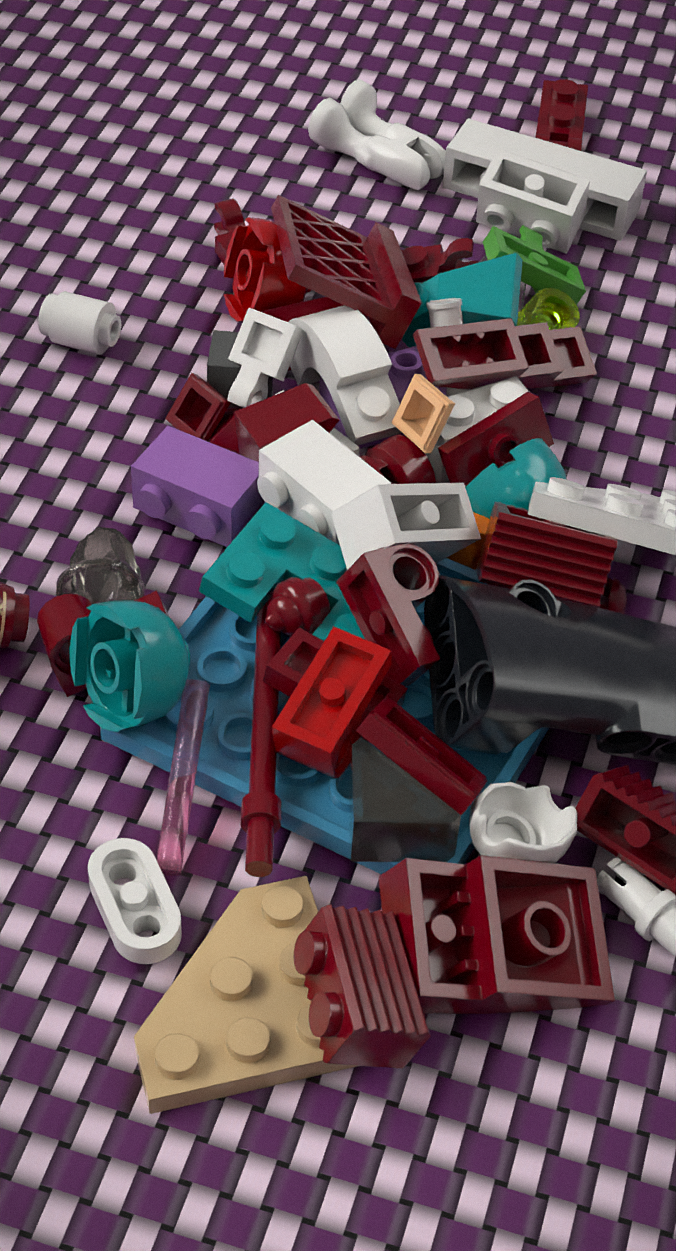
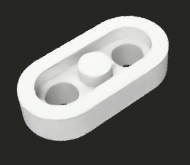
M129 838L113 839L100 845L92 853L88 862L89 886L116 950L127 960L138 964H153L168 958L175 952L181 941V914L153 852L144 843ZM120 878L133 880L124 885L114 883V881ZM145 930L157 933L151 937L137 936L138 933Z

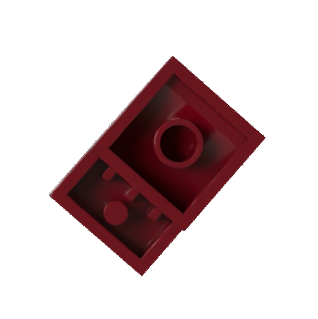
M480 855L467 864L405 858L379 876L382 913L385 914L393 911L396 916L425 1014H499L561 1010L608 1005L615 1001L595 868Z

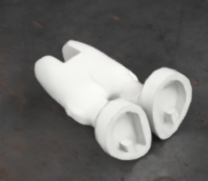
M361 79L355 80L348 86L343 94L341 103L331 98L324 99L312 113L308 127L309 137L325 149L355 157L359 163L369 170L381 173L402 185L416 190L425 187L429 179L438 178L444 174L446 150L427 135L415 131L404 124L389 123L376 115V90Z

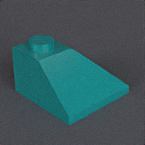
M517 253L439 273L422 284L414 283L422 303L401 340L409 348L416 346L413 333L417 329L430 328L429 310L426 303L448 298L462 299L463 324L512 318L514 326H517L523 259Z

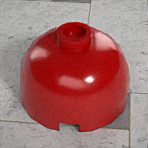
M248 217L245 220L249 225H238L230 239L224 264V278H233L234 294L224 293L229 314L237 322H243L248 308L261 312L303 302L306 293L311 291L288 279L276 231L277 225L274 221Z

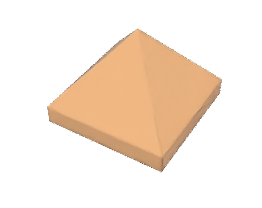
M414 374L391 423L424 453H432L455 403L421 374Z

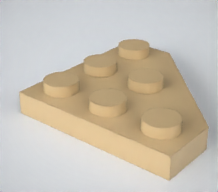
M307 876L241 889L134 1035L136 1057L150 1114L357 1067L356 1065L327 1064L323 1062L324 1050L319 1049L321 1038L314 1036L310 1030L309 1008L311 1000L307 999L308 988L304 987L305 976L297 972L293 959L294 946L299 934L306 929L318 913Z

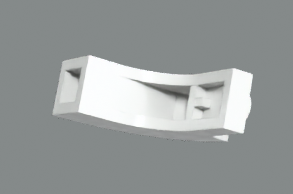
M340 306L294 318L288 322L304 330L290 364L298 386L304 383L320 381V376L322 377L332 396L348 439L356 445H361L402 433L391 423L400 405L388 376L392 362L375 329L361 312L347 306Z

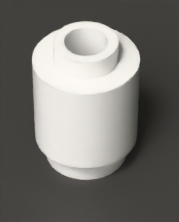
M63 291L59 295L51 293L44 299L39 312L38 326L41 334L49 336L53 343L100 355L109 346H114L118 341L121 332V318L116 315L115 306L110 302Z

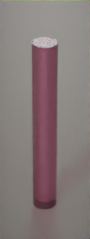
M196 679L186 680L182 695L156 857L163 875L179 876L182 871L210 690L209 683Z

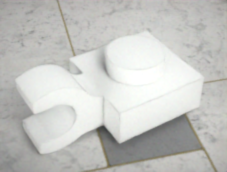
M248 308L228 358L242 366L231 386L227 401L244 408L266 399L269 376L284 381L304 330L286 321Z

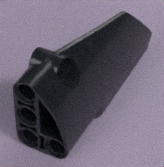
M439 576L438 586L425 600L424 623L432 636L433 645L440 657V660L429 669L435 735L449 747L495 755L501 752L508 753L537 729L547 727L595 735L597 749L602 753L676 765V627L555 598L547 587L534 580H522L511 589Z

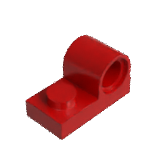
M333 626L271 727L276 752L330 777L339 778L348 768L355 755L361 737L356 729L362 723V714L392 665V650Z

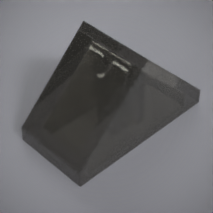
M361 737L352 744L349 781L351 862H401L405 858L448 862L456 853L461 815Z

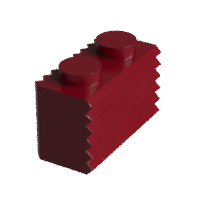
M494 502L476 573L479 582L511 589L522 580H534L547 587L555 598L599 608L618 541L615 538L528 515V510L525 508H517L513 505Z
M629 765L593 775L575 807L577 811V831L676 895V801H674L672 792L663 794L661 785L652 787L650 778L641 780L639 771L630 773Z
M331 904L321 907L306 929L299 934L294 946L293 959L297 972L305 976L304 987L308 988L307 999L311 1000L309 1026L312 1034L321 1038L319 1049L324 1050L322 1061L327 1064L403 1069L431 1036L394 912L390 911L383 914L380 909L371 913L369 908L358 911L356 907L346 910L344 905L333 908Z

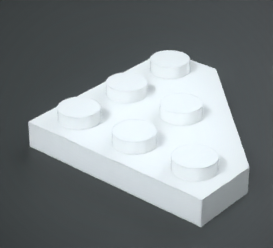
M551 477L549 483L535 482L529 503L528 515L676 555L675 491L662 490L661 497H657L617 484H608L607 489L590 488L556 477Z

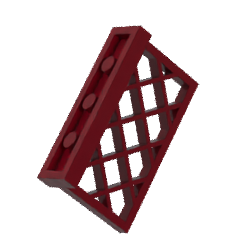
M277 195L271 210L274 222L277 225L276 231L288 279L369 316L371 325L382 343L396 349L422 302L394 231L375 222L371 232L366 237Z

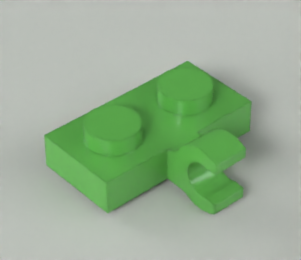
M522 225L519 229L521 239L495 226L491 228L483 241L487 260L517 253L523 259L521 282L531 286L540 297L547 301L557 302L559 299L573 307L578 304L586 289L577 266L544 251L542 246L543 237L540 233Z

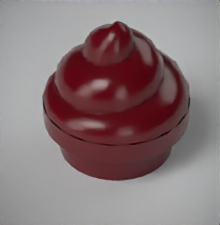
M291 577L278 583L271 594V601L266 610L265 623L272 630L281 631L289 637L299 627L313 634L326 616L330 614V604L327 595L321 585L312 578L299 579Z

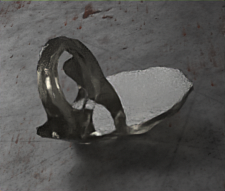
M96 527L92 533L87 534L78 543L70 558V567L65 569L57 580L56 596L78 594L86 597L92 604L114 600L133 601L145 596L144 582L141 579L140 568L136 562L131 542L116 529Z

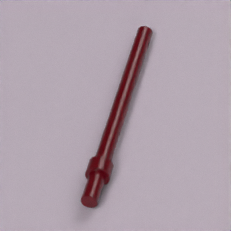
M271 598L257 614L249 793L243 797L241 802L240 825L243 831L247 833L245 871L254 877H264L271 874L273 870L274 834L281 828L282 802L275 794L277 752L271 728L278 717L279 691L263 682L266 665L281 647V631H274L265 623L266 610Z

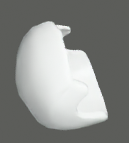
M512 782L490 784L474 800L470 807V835L480 855L556 863L566 853L577 834V811L573 806H568L564 810L559 809L552 800L550 788L546 785L525 788Z

